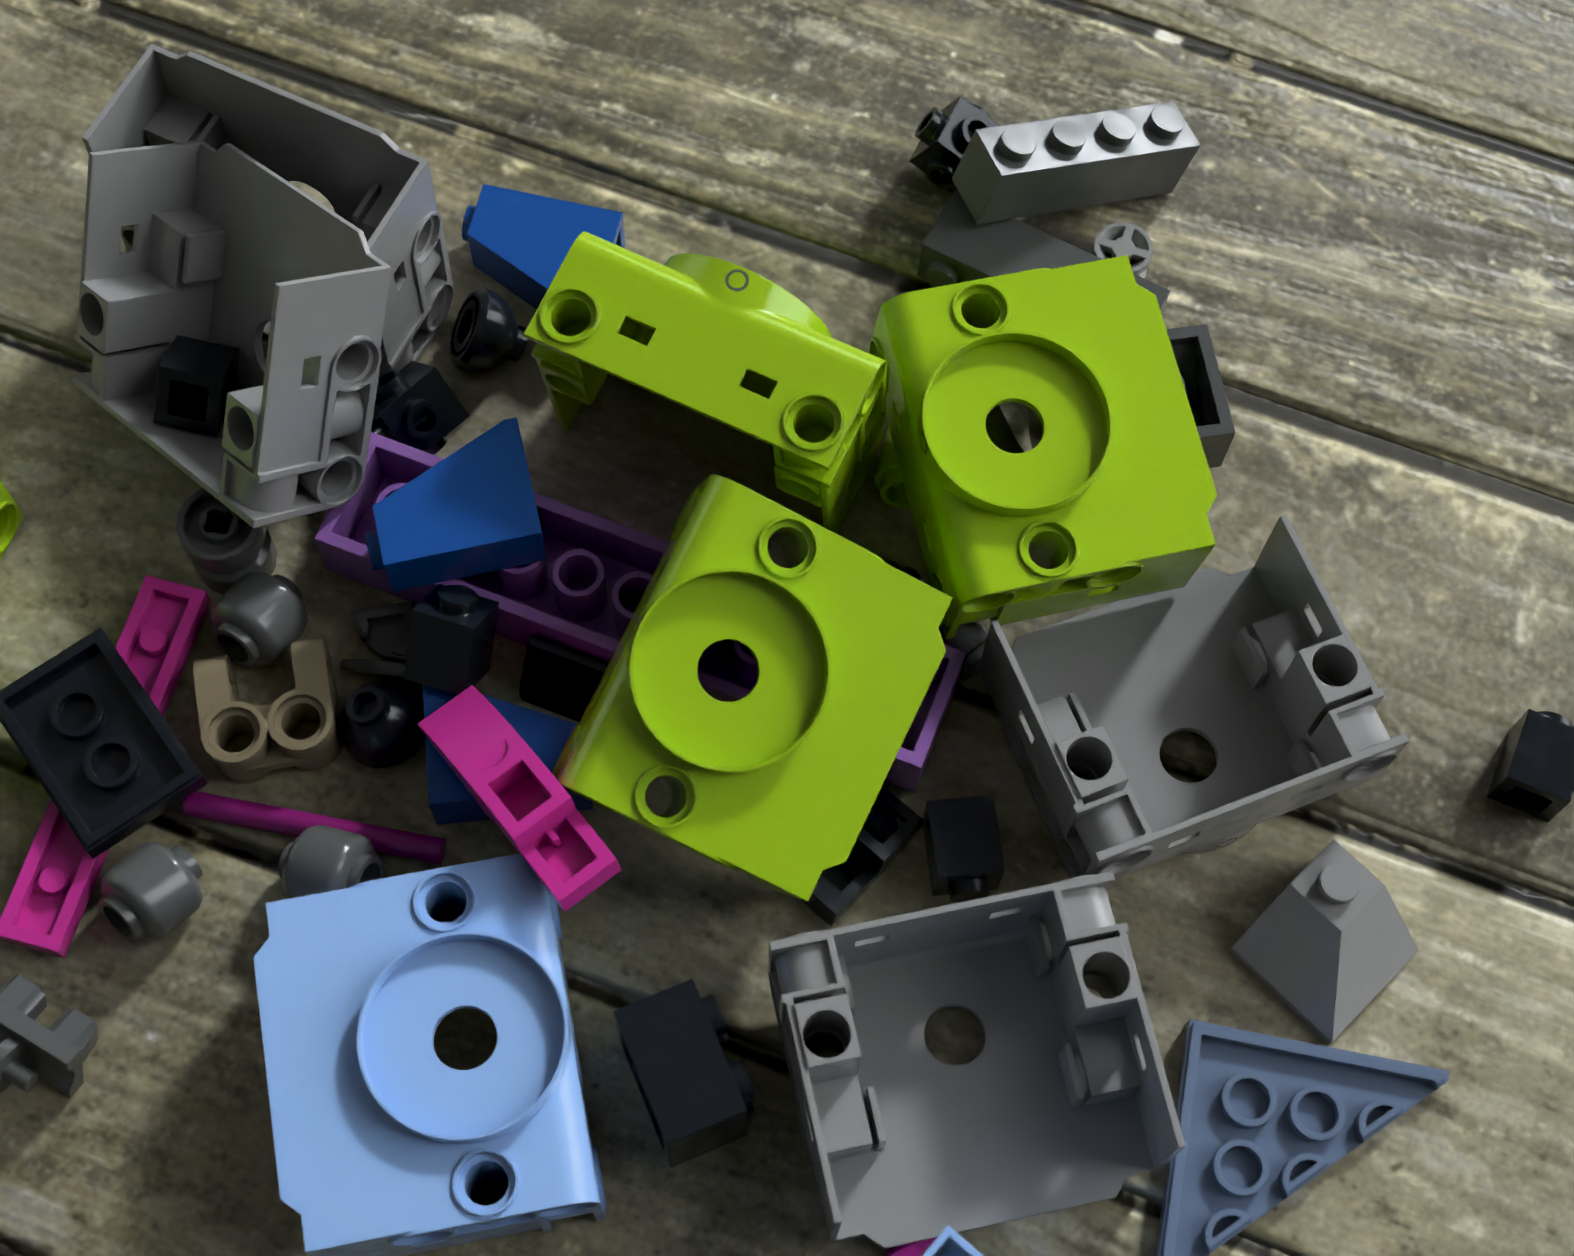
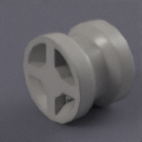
M1117 222L1109 224L1099 231L1094 240L1092 254L1101 259L1128 255L1133 273L1145 279L1147 267L1152 259L1153 245L1149 235L1142 228L1132 223Z

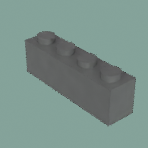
M1174 101L975 130L952 177V181L976 224H983L1172 193L1201 145Z
M954 190L922 243L918 276L926 279L931 286L939 287L1031 269H1053L1102 259L1015 218L976 224L960 193ZM1134 274L1136 284L1156 295L1161 313L1163 314L1170 290Z

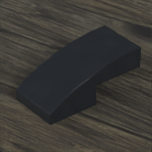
M882 785L847 861L824 869L809 901H801L827 924L832 926L898 856L921 829L925 821Z

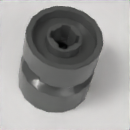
M204 488L195 492L184 502L177 516L176 530L180 542L191 559L198 576L211 590L224 595L239 578L249 572L272 575L276 567L277 550L266 525L252 528Z

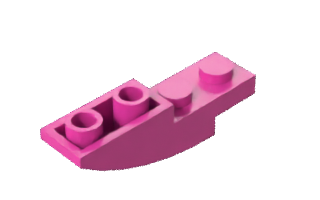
M473 685L418 723L424 735L490 820L501 829L564 912L622 870L616 857L577 810L567 791L516 730Z

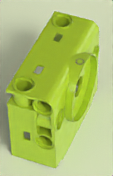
M582 232L573 242L524 332L525 338L537 343L531 355L537 362L562 430L568 431L582 402L590 406L592 405L606 376L611 374L772 445L776 463L774 467L776 488L820 508L822 506L823 527L836 534L839 533L883 443V422L886 415L887 361L832 338L822 320L791 293L755 272L719 258L702 254L682 253L671 256L662 265L588 232Z
M1128 255L1053 269L1037 268L917 290L897 295L882 304L878 312L873 336L870 339L869 354L887 361L886 419L931 587L953 597L941 622L945 639L953 638L961 624L990 619V623L998 620L1000 626L1012 622L1186 586L1216 545L1207 512L1218 495L1157 297L1154 293L1136 284ZM1008 402L1020 403L1031 408L1037 414L1042 424L1043 434L1039 444L1024 453H1009L998 448L990 440L986 431V417L993 408Z
M711 474L699 486L696 485L682 509L670 535L671 540L580 723L575 726L567 740L552 774L562 787L596 803L595 806L603 810H611L783 895L809 901L822 871L847 861L946 653L939 626L953 597L885 563L871 551L733 480ZM769 540L778 543L785 551L787 557L786 568L778 566L771 560L767 549ZM720 640H733L743 644L752 652L757 662L758 675L753 689L745 697L734 702L714 699L705 692L698 679L697 667L700 656L708 646ZM661 776L671 787L672 801L666 812L657 816L648 808L645 801V792L649 783Z

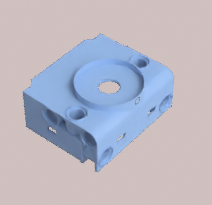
M520 854L370 880L345 889L265 903L269 938L253 958L280 1200L301 1215L305 1252L308 1255L404 1256L541 1228L543 1232L552 1230L551 1221L589 1213L594 1214L596 1221L605 1220L604 1210H607L604 1186L597 1148L593 1146L560 943L562 931L556 900ZM459 917L458 919L452 922H448L452 918ZM463 1008L482 1011L492 1019L497 1029V1044L494 1052L485 1063L470 1070H456L442 1063L435 1053L433 1042L436 1028L441 1020L449 1013ZM497 1181L509 1182L507 1192L500 1201L488 1206L477 1204L479 1195L486 1186Z

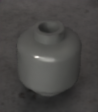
M249 572L239 578L211 610L210 624L213 630L211 638L215 647L222 655L227 654L232 663L241 667H250L252 665L266 667L279 661L289 650L291 643L296 642L304 633L308 622L305 606L301 602L302 594L299 588L288 578L277 574L271 576L266 573Z
M315 825L305 829L294 842L288 844L281 854L278 867L287 899L345 889L358 883L384 878L383 862L378 857L377 851L370 839L356 833L324 825Z
M156 842L143 843L102 877L100 889L103 898L98 902L99 910L108 924L124 939L130 942H135L139 938L147 942L161 941L199 909L203 895L197 879L202 876V869L195 858L181 846L176 845L170 850Z

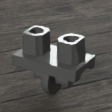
M20 974L13 977L0 988V1093L11 1083L28 1092L39 1078L71 1098L84 1083L82 1062L87 1058L98 1040L97 1024L93 1019L77 1009L68 1008L49 1029L41 1025L35 1019L47 1007L46 994L38 985Z

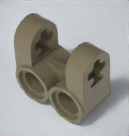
M324 636L291 643L296 689L283 693L272 704L256 707L244 701H239L233 665L227 654L194 660L193 677L200 738L206 753L226 779L238 784H251L263 779L272 770L293 767L301 771H317L328 767L337 759L343 747L339 733L340 711L331 656ZM307 721L320 723L317 732L311 737L304 740L291 738L294 729L300 724ZM243 733L254 734L252 743L245 750L239 752L226 751L229 742L234 737Z

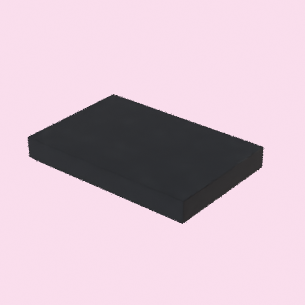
M101 627L0 690V722L92 859L208 784L203 774Z

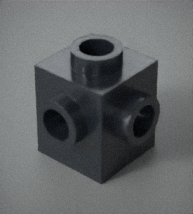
M960 96L941 111L934 107L926 114L915 131L914 136L920 141L909 162L923 171L926 177L936 186L947 189L951 193L954 190L958 192L952 177L975 130L1000 125L989 118V115L981 107L968 102Z
M411 361L401 370L393 369L379 376L371 432L434 455L447 443L448 438L446 435L468 418L469 414L436 367Z

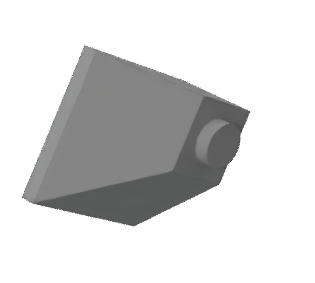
M1335 839L1284 889L1229 949L1239 961L1328 1045L1336 1039L1419 951L1386 886Z

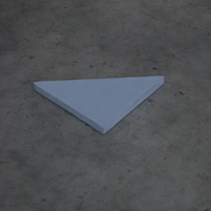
M1190 1019L1185 1024L1175 1109L1186 1146L1167 1163L1155 1256L1209 1255L1448 1082L1449 1071Z

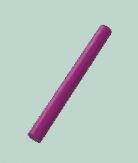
M196 791L184 799L183 814L185 816L298 837L309 827L324 825L367 837L371 840L377 853L441 865L446 851V839L200 791Z

